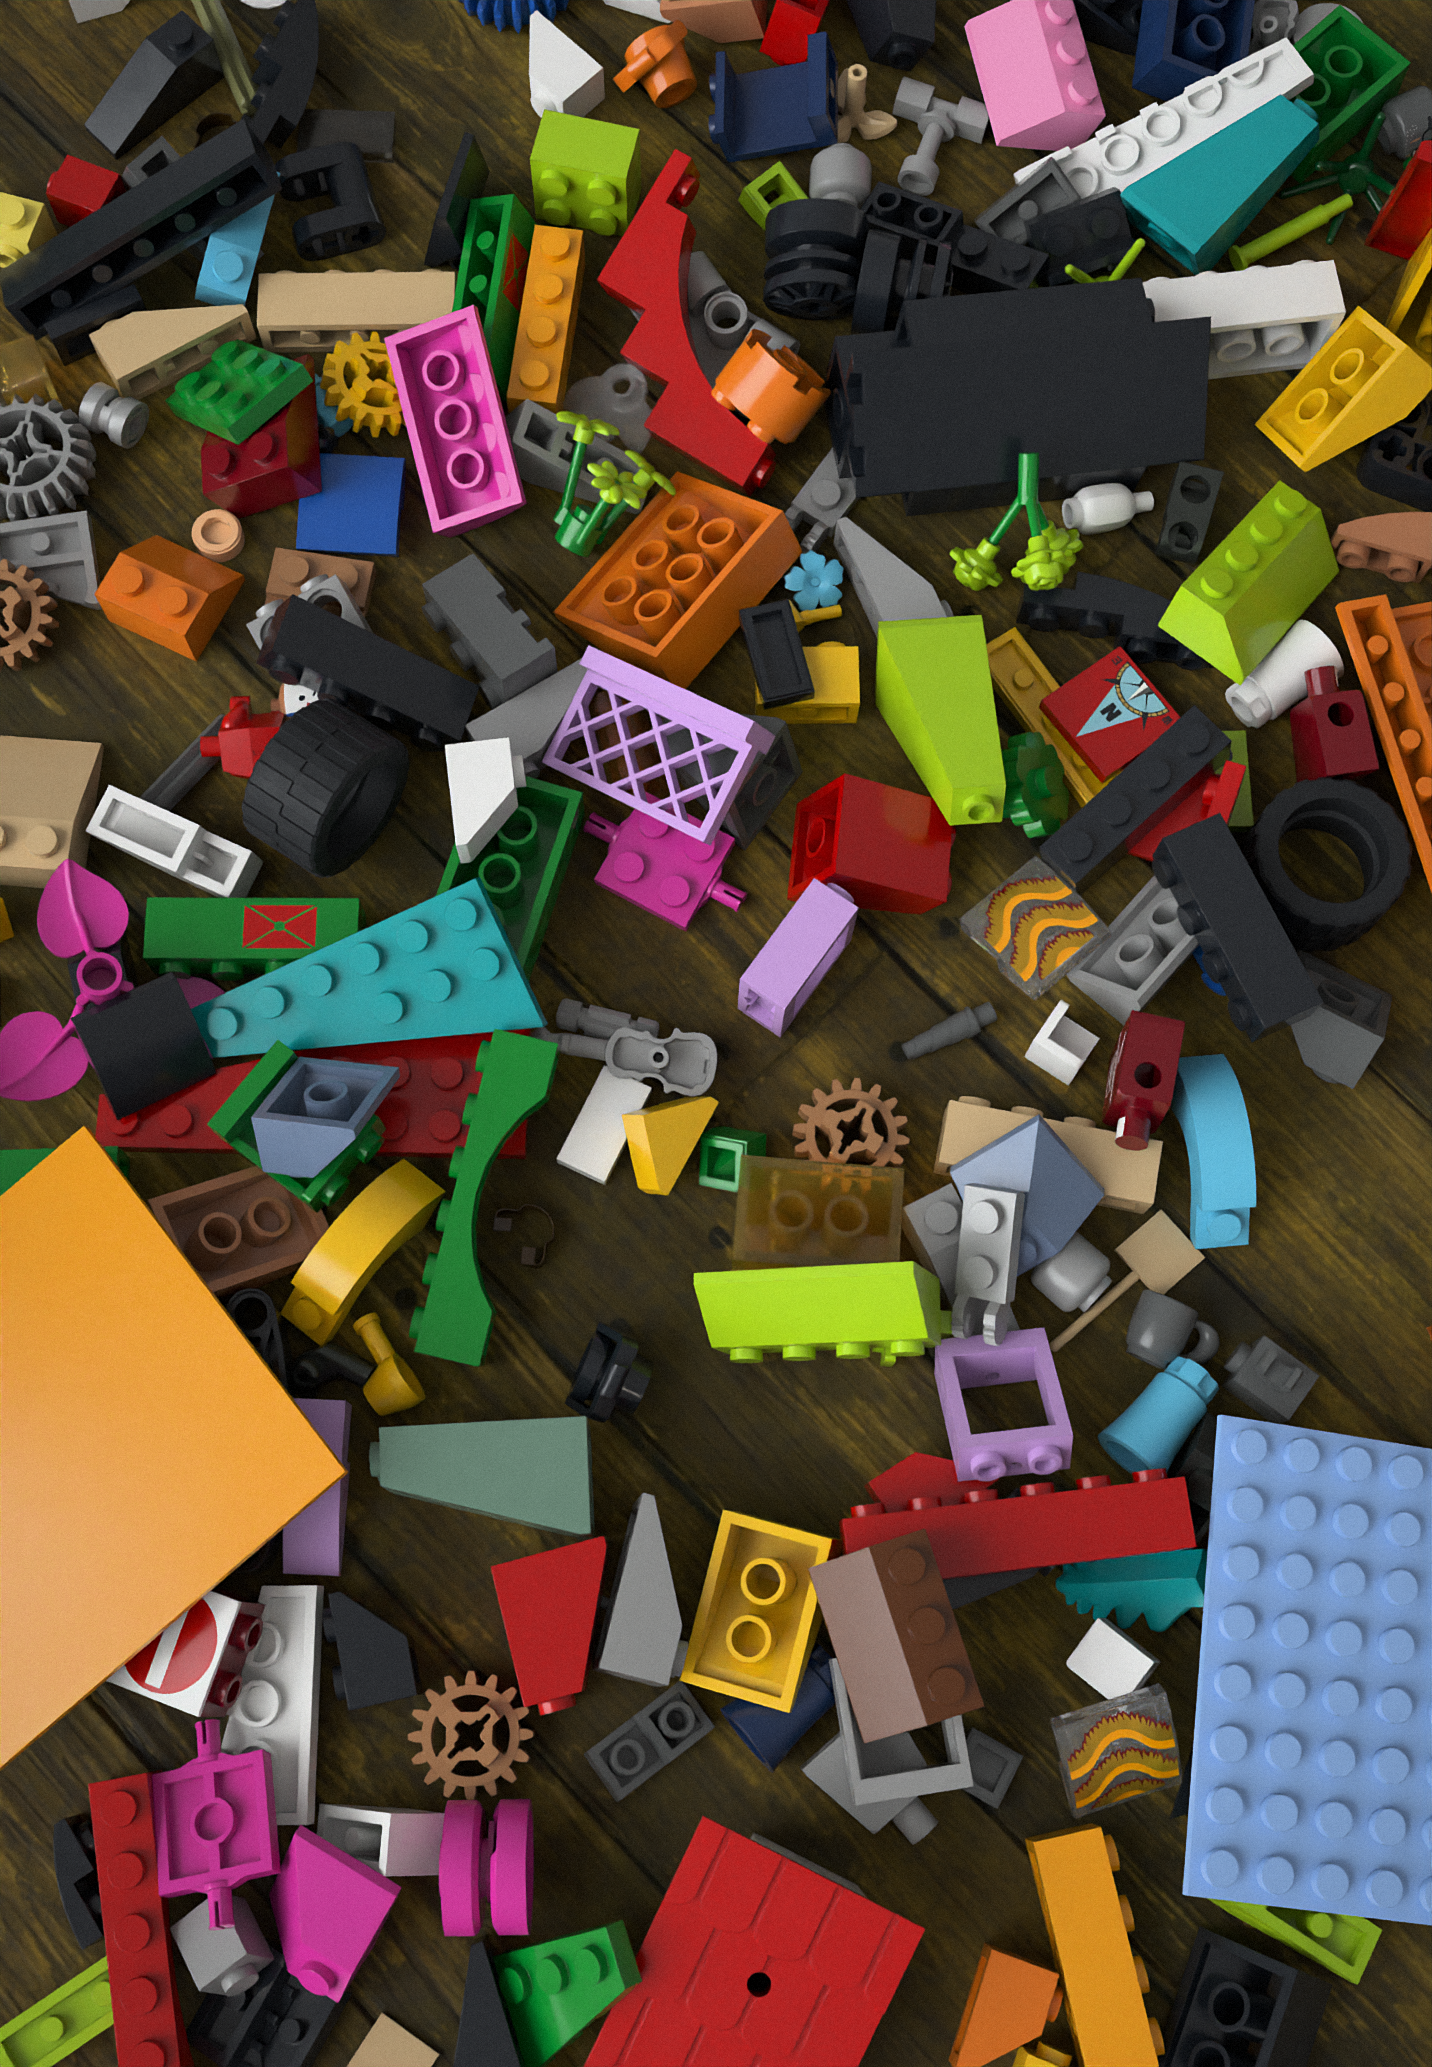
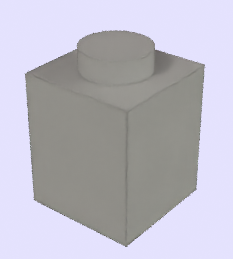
M232 1895L234 1927H225L224 1930H209L208 1899L170 1927L171 1933L199 1991L226 1995L228 1997L238 1995L253 1986L259 1979L258 1972L275 1959L246 1899Z

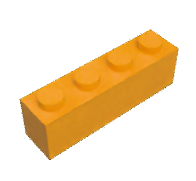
M542 225L534 226L506 397L508 413L512 412L526 399L555 414L563 411L585 271L583 230Z
M1089 1823L1025 1838L1055 1969L1060 1974L1058 1982L1059 1986L1063 1987L1062 1999L1078 2067H1159L1157 2056L1165 2054L1164 2042L1156 2018H1147L1142 1994L1150 1992L1149 1981L1141 1956H1132L1127 1932L1134 1931L1135 1925L1126 1895L1118 1896L1112 1872L1120 1870V1862L1112 1836L1110 1834L1103 1836L1100 1826Z

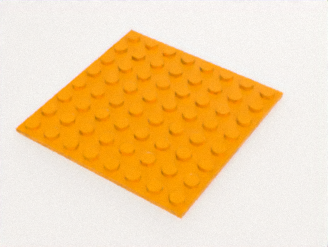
M86 1126L80 1128L0 1196V1771L348 1473L329 1445L91 1130Z

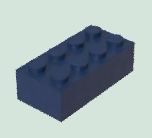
M1143 0L1132 88L1164 101H1169L1183 94L1185 87L1205 77L1214 76L1222 69L1248 57L1255 0Z

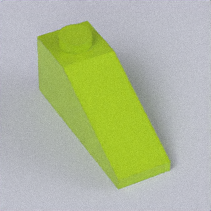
M1207 1898L1233 1916L1357 1985L1382 1932V1929L1364 1917Z

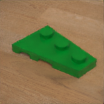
M623 1919L511 1948L493 1956L499 1977V1987L506 2000L525 2067H547L556 2059L555 2055L563 2048L575 2042L583 2034V2030L595 2019L605 2015L642 1982Z

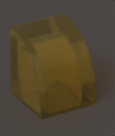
M33 334L0 345V389L7 405H12L15 394L23 398L25 403H28L35 393L43 398L45 404L54 398L58 403H61L46 360Z

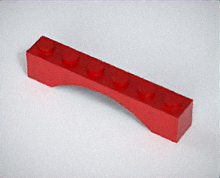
M162 1770L88 1784L118 2067H195L184 2027L177 1989L170 1930L169 1899L159 1896L152 1775L162 1773Z

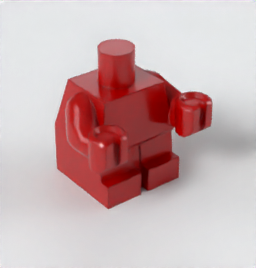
M232 696L230 698V711L223 717L218 736L200 737L201 756L221 757L223 772H228L235 777L250 779L253 772L252 769L265 750V746L285 723V713L279 710L271 711L270 713L252 714L250 696Z

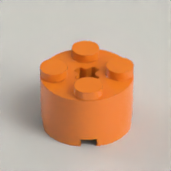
M752 329L715 379L716 386L711 391V394L727 409L735 411L737 408L750 419L747 427L762 441L771 444L774 439H777L783 444L793 443L830 396L831 390L821 388L825 382L823 378L795 352L785 345L781 350L772 349L767 346L772 337L763 331Z

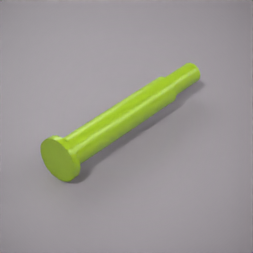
M1346 193L1325 205L1320 204L1240 248L1237 245H1233L1228 250L1233 267L1236 271H1243L1248 268L1249 264L1328 223L1330 218L1353 206L1351 196Z

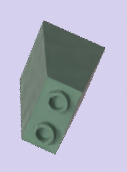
M586 1416L379 1427V1442L370 1443L369 1462L371 1476L378 1477L380 1486L393 1494L582 1540L595 1538L591 1427Z

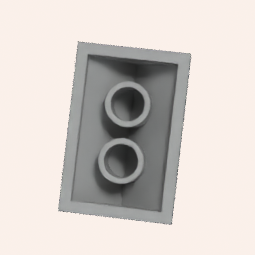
M1154 875L1066 975L1074 985L1122 1025H1125L1131 1010L1142 1012L1190 958L1192 952L1199 946L1195 935L1189 936L1181 926L1177 915L1179 905L1170 888L1164 889Z

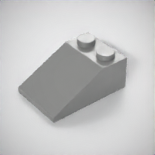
M642 1493L632 1506L592 1671L661 1687L669 1685L670 1677H680L687 1655L688 1642L679 1640L682 1621L655 1496Z

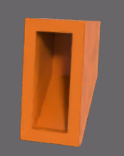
M984 1942L949 2056L951 2065L953 2067H981L1041 2036L1045 2022L1053 2023L1060 2010L1063 1998V1987L1057 1985L1060 1974L1049 1966Z

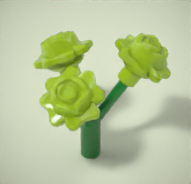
M1039 452L1019 453L1018 496L990 538L984 537L977 549L968 548L963 550L955 547L949 553L956 561L953 574L964 586L970 587L974 591H979L988 584L998 587L1003 582L1002 576L996 572L997 567L993 559L1001 549L998 543L1024 505H1026L1032 538L1028 540L1029 548L1025 551L1026 557L1016 563L1017 567L1011 570L1012 576L1020 578L1023 583L1028 584L1031 590H1050L1063 582V574L1068 573L1069 567L1075 564V553L1083 548V543L1079 540L1080 534L1078 530L1071 529L1066 532L1065 528L1056 529L1054 522L1047 520L1038 499Z

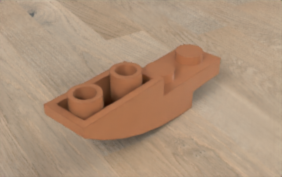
M1432 512L1387 513L1340 524L1330 539L1335 558L1341 565L1348 568H1365L1386 574L1388 578L1394 581H1411L1419 584L1428 570L1432 569Z

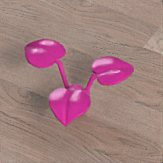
M66 859L58 866L45 886L39 903L37 926L42 942L55 956L67 959L75 957L84 951L86 953V957L82 959L77 968V980L81 994L76 998V1005L70 1017L72 1018L83 1013L89 1003L100 1005L135 988L131 982L124 981L121 965L116 958L110 954L96 952L95 948L106 949L112 947L124 936L129 924V912L123 896L108 881L87 871L75 861ZM193 976L190 979L176 978L190 1009L226 993L215 984L202 978ZM35 1011L23 1013L6 1024L0 1033V1097L25 1102L41 1101L59 1096L79 1083L87 1071L89 1061L86 1058L80 1040L71 1036L75 1032L71 1019L62 1028L58 1019L53 1015Z

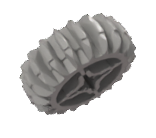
M35 393L31 400L25 403L23 398L15 394L12 405L5 406L0 402V471H2L4 476H9L10 478L9 485L0 483V522L7 517L12 522L25 520L27 517L30 519L39 518L50 514V516L59 515V509L63 506L76 510L75 495L89 496V487L86 481L96 478V470L92 464L96 461V451L90 441L91 436L86 426L79 423L78 416L71 409L64 410L61 403H58L55 398L45 404L43 398ZM45 436L63 444V451L53 450L51 445L45 444Z

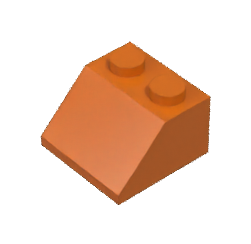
M155 535L121 551L94 595L110 622L197 662L243 585L245 577L232 569Z

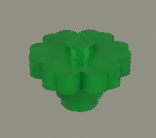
M1026 732L1010 736L1008 738V748L1001 750L1006 780L1002 818L1011 817L1015 826L1023 825L1028 838L1053 835L1060 829V821L1066 820L1068 817L1069 793L1062 782L1064 778L1063 764L1058 758L1055 747L1052 744L1045 745L1040 732Z

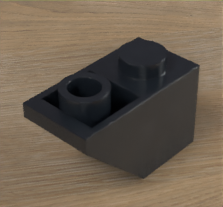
M336 1592L328 1594L330 1608L322 1610V1618L328 1643L337 1642L341 1665L333 1666L332 1668L334 1688L338 1700L347 1699L348 1710L350 1711L422 1695L423 1689L413 1637L348 1593Z

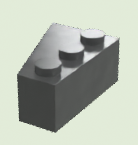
M473 553L422 584L426 604L421 608L427 621L436 633L444 630L453 642L449 645L453 657L463 671L466 672L470 668L474 671L481 681L477 684L479 686L478 690L491 710L558 672L555 647L547 638L537 643L526 628L531 624L530 618L522 609L517 612L513 610L505 599V596H507L505 589Z

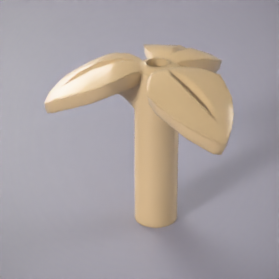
M860 64L844 69L838 79V111L843 114L842 116L838 115V143L847 142L851 135V129L855 127L864 140H871L887 135L897 126V120L891 114L884 111L864 112L863 107L867 101L865 95L867 69Z

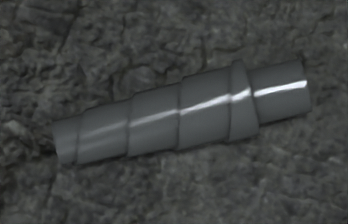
M986 1002L973 1009L966 1006L964 1010L947 1017L948 1019L914 1036V1039L903 1043V1051L909 1060L916 1059L947 1045H953L965 1038L969 1039L981 1032L980 1028L997 1021L994 1008L990 1002Z

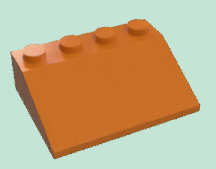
M677 471L669 480L676 489L675 496L673 497L667 490L662 488L553 613L558 620L604 653L686 690L739 628V610L757 606L803 551L783 510Z

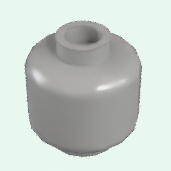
M846 143L834 144L820 151L814 156L810 166V199L838 200L861 209L871 194L872 168L869 158L862 151Z
M1077 1232L1073 1234L1058 1254L1038 1264L1031 1274V1283L1064 1312L1073 1311L1077 1307L1085 1312L1113 1280L1107 1276L1110 1270L1108 1258Z

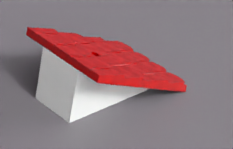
M702 1815L635 1956L642 1982L610 2009L583 2067H858L883 2014L885 2015L925 1928L868 1899L858 1885L754 1832L751 1838H748ZM757 1972H763L770 1978L766 1985L759 1988H752L747 1985L749 1977Z

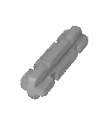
M567 998L562 999L556 1014V1025L560 1029L577 1032L579 1028L583 1029L584 1035L609 1040L616 1030L623 1027H628L638 1032L647 1030L654 1038H658L659 1023L654 1020L639 1017L637 1021L631 1020V1014L595 1005H590L588 1009L582 1006L583 1002Z

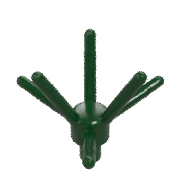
M1379 112L1376 115L1361 151L1349 155L1343 162L1318 161L1314 165L1316 171L1336 173L1283 189L1279 192V198L1287 199L1339 184L1340 188L1344 191L1342 195L1348 193L1352 198L1353 195L1363 192L1378 215L1384 204L1372 185L1389 196L1395 188L1391 183L1374 173V164L1370 159V153L1386 119V114ZM1347 210L1334 216L1326 237V244H1334Z

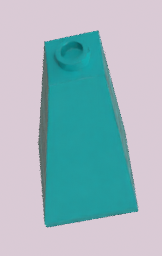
M1278 95L1127 186L1120 194L1130 224L1195 276L1199 273L1210 271L1320 140L1319 123L1316 122L1318 115L1302 100L1296 99L1292 103L1283 95Z

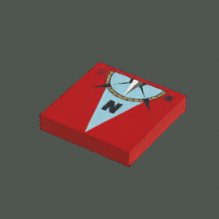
M1121 646L1043 698L1039 705V709L1102 784L1131 764L1181 718Z

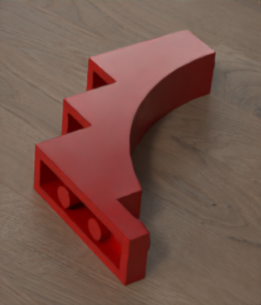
M675 148L597 278V281L609 296L642 315L620 351L621 355L631 367L666 387L644 423V428L657 441L750 497L756 487L763 488L771 478L776 467V462L773 461L776 453L770 444L754 435L729 409L712 396L711 391L713 388L708 382L697 355L688 313V274L690 257L697 231L688 215L680 211L682 206L688 207L694 200L699 189L700 181L698 179L701 175L693 159Z

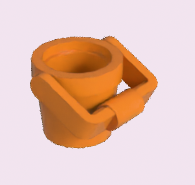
M675 20L671 25L654 27L640 35L630 44L624 55L627 65L612 79L623 93L639 80L658 108H669L683 102L695 91L697 80L684 48L685 42L683 38L688 33L685 25L680 20Z

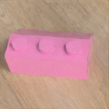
M1012 0L968 20L964 28L996 145L1059 151L1067 146L1071 150L1085 143L1105 118L1106 114L1073 0Z

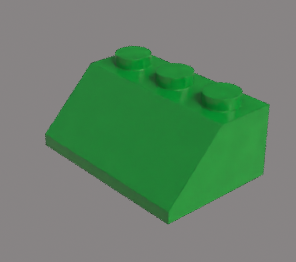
M1341 5L1335 8L1293 45L1314 73V83L1289 101L1293 103L1296 99H1300L1318 115L1316 122L1319 123L1320 140L1290 174L1300 184L1315 171L1314 165L1316 162L1327 161L1381 112L1384 102L1397 96L1411 62Z

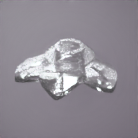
M624 363L614 365L603 376L585 377L575 383L568 391L563 402V406L567 410L576 414H584L589 418V421L592 419H602L604 422L612 424L618 428L620 432L618 437L628 449L640 454L650 440L651 434L643 426L652 412L645 402L648 394V384L644 374L635 366ZM623 380L630 382V388L627 392L623 394L614 392L618 382ZM595 432L596 437L607 443L617 437L612 434L606 436Z

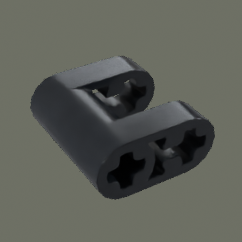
M348 141L336 142L287 155L275 164L276 172L280 173L279 180L282 190L279 193L282 198L297 202L330 194L334 206L332 209L304 216L294 223L292 236L297 252L302 259L306 261H320L367 249L377 245L386 236V227L361 149L357 144Z

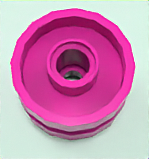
M501 1799L494 1810V1821H489L488 1838L485 1810L478 1800L447 1801L439 1853V1893L441 1897L444 1936H477L484 1923L486 1897L487 1902L491 1903L492 1923L498 1935H530L534 1893V1825L531 1799Z

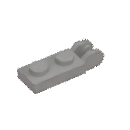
M833 447L785 513L793 532L802 520L813 526L800 544L803 553H807L809 550L816 552L827 536L832 537L835 533L836 521L846 517L860 499L856 498L852 478L839 479Z
M978 1183L965 1185L954 1293L958 1294L952 1307L951 1330L954 1337L962 1339L971 1337L976 1322L978 1299L990 1301L984 1313L983 1341H985V1344L1000 1346L1002 1341L1005 1340L1010 1302L1014 1301L1025 1199L1023 1191Z

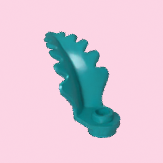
M1208 1549L1177 1550L1073 1563L1074 1567L1070 1564L1063 1565V1575L1056 1579V1588L1065 1595L1067 1605H1073L1077 1600V1611L1079 1614L1088 1613L1091 1607L1094 1606L1093 1619L1095 1621L1098 1618H1106L1111 1610L1115 1608L1117 1624L1120 1628H1130L1140 1614L1144 1613L1149 1628L1156 1632H1162L1167 1630L1180 1616L1192 1607L1204 1606Z

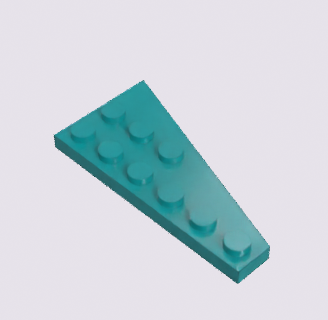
M480 877L191 1008L199 1030L213 1058L267 1053L277 1040L281 1041L291 1050L485 1033L494 1032V1029L506 1031L545 1027L548 1024Z

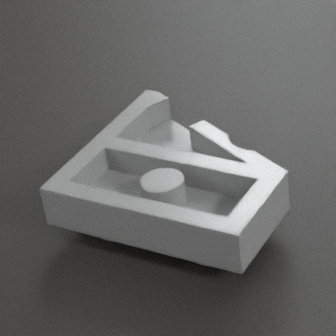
M87 510L0 523V562L2 559H7L15 565L16 570L22 564L34 572L33 580L41 578L49 585L45 595L95 610L102 609L94 595L101 583L92 520Z

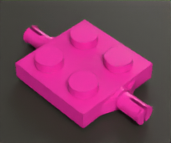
M645 791L649 804L661 800ZM674 808L666 810V812L676 816ZM634 809L620 826L597 815L595 812L589 816L590 822L586 821L583 829L584 832H588L609 843L608 855L594 878L596 885L685 932L698 909L705 905L710 898L734 909L736 912L742 907L741 903H744L747 892H743L721 880L723 865L735 845L734 837L718 830L710 846L637 809ZM686 813L689 823L700 828L703 821Z
M207 1719L205 1723L202 1721L195 1723L198 1757L179 1769L153 1774L152 1785L159 1896L169 1899L195 1892L207 1894L209 1930L215 1931L235 1926L232 1900L233 1889L238 1888L248 1880L281 1873L271 1753L263 1749L239 1755L222 1753L220 1720Z

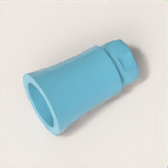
M1176 1357L1164 1372L1157 1373L1146 1389L1116 1420L1098 1434L1097 1437L1100 1445L1113 1460L1130 1474L1137 1471L1166 1468V1472H1168L1184 1442L1207 1412L1206 1405L1216 1395L1219 1389L1218 1383L1198 1363L1189 1358Z

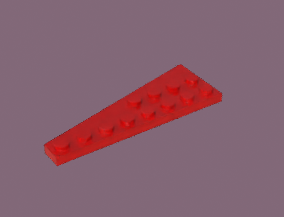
M531 1028L506 1030L507 1032L528 1037L531 1034ZM493 1032L313 1048L295 1051L297 1057L399 1067V1079L374 1112L386 1128L381 1135L385 1138L384 1143L375 1156L452 1158L456 1145L465 1147L470 1126L462 1124L463 1112L469 1093L478 1094L483 1073L475 1071L476 1060L482 1040L491 1041ZM261 1059L215 1069L216 1074L120 1120H117L111 1111L105 1095L99 1094L95 1137L103 1147L118 1146L124 1152L240 1154L219 1138L207 1123ZM528 1118L506 1141L496 1159H526Z

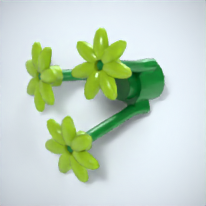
M560 411L556 414L557 421L576 425L573 440L577 442L561 504L553 517V520L560 525L554 537L559 544L569 551L583 557H589L595 545L602 544L609 529L630 505L636 509L641 507L639 498L644 499L647 496L646 492L655 482L667 490L673 497L676 494V489L663 474L656 472L654 466L648 463L643 456L633 450H626L625 454L640 467L639 471L634 476L628 471L619 474L616 467L609 460L604 461L602 466L589 463L587 465L588 470L596 476L591 481V485L601 489L599 492L601 499L594 509L583 504H578L575 510L571 509L587 445H592L595 432L610 436V434L619 436L620 432L618 428L604 422L602 419H592L589 421V418L584 414L577 415L569 411ZM611 504H616L612 508V510L606 515V517L603 518V515L605 514Z

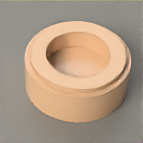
M221 509L210 510L200 515L193 524L192 539L201 556L220 563L235 558L243 549L245 543L244 532L239 520L232 513Z

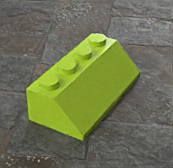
M1279 480L1180 586L1157 626L1241 686L1339 572L1321 509L1304 498L1301 493Z
M914 1261L694 1273V1288L711 1348L730 1355V1362H763V1353L783 1352V1360L809 1361L815 1360L816 1351L836 1350V1357L859 1359L870 1357V1348H891V1355L921 1356L925 1354L924 1346L941 1345L940 1279Z

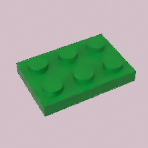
M237 339L226 342L218 347L211 356L212 361L199 372H192L180 379L175 386L176 391L165 402L175 416L239 445L313 382V379L303 364Z

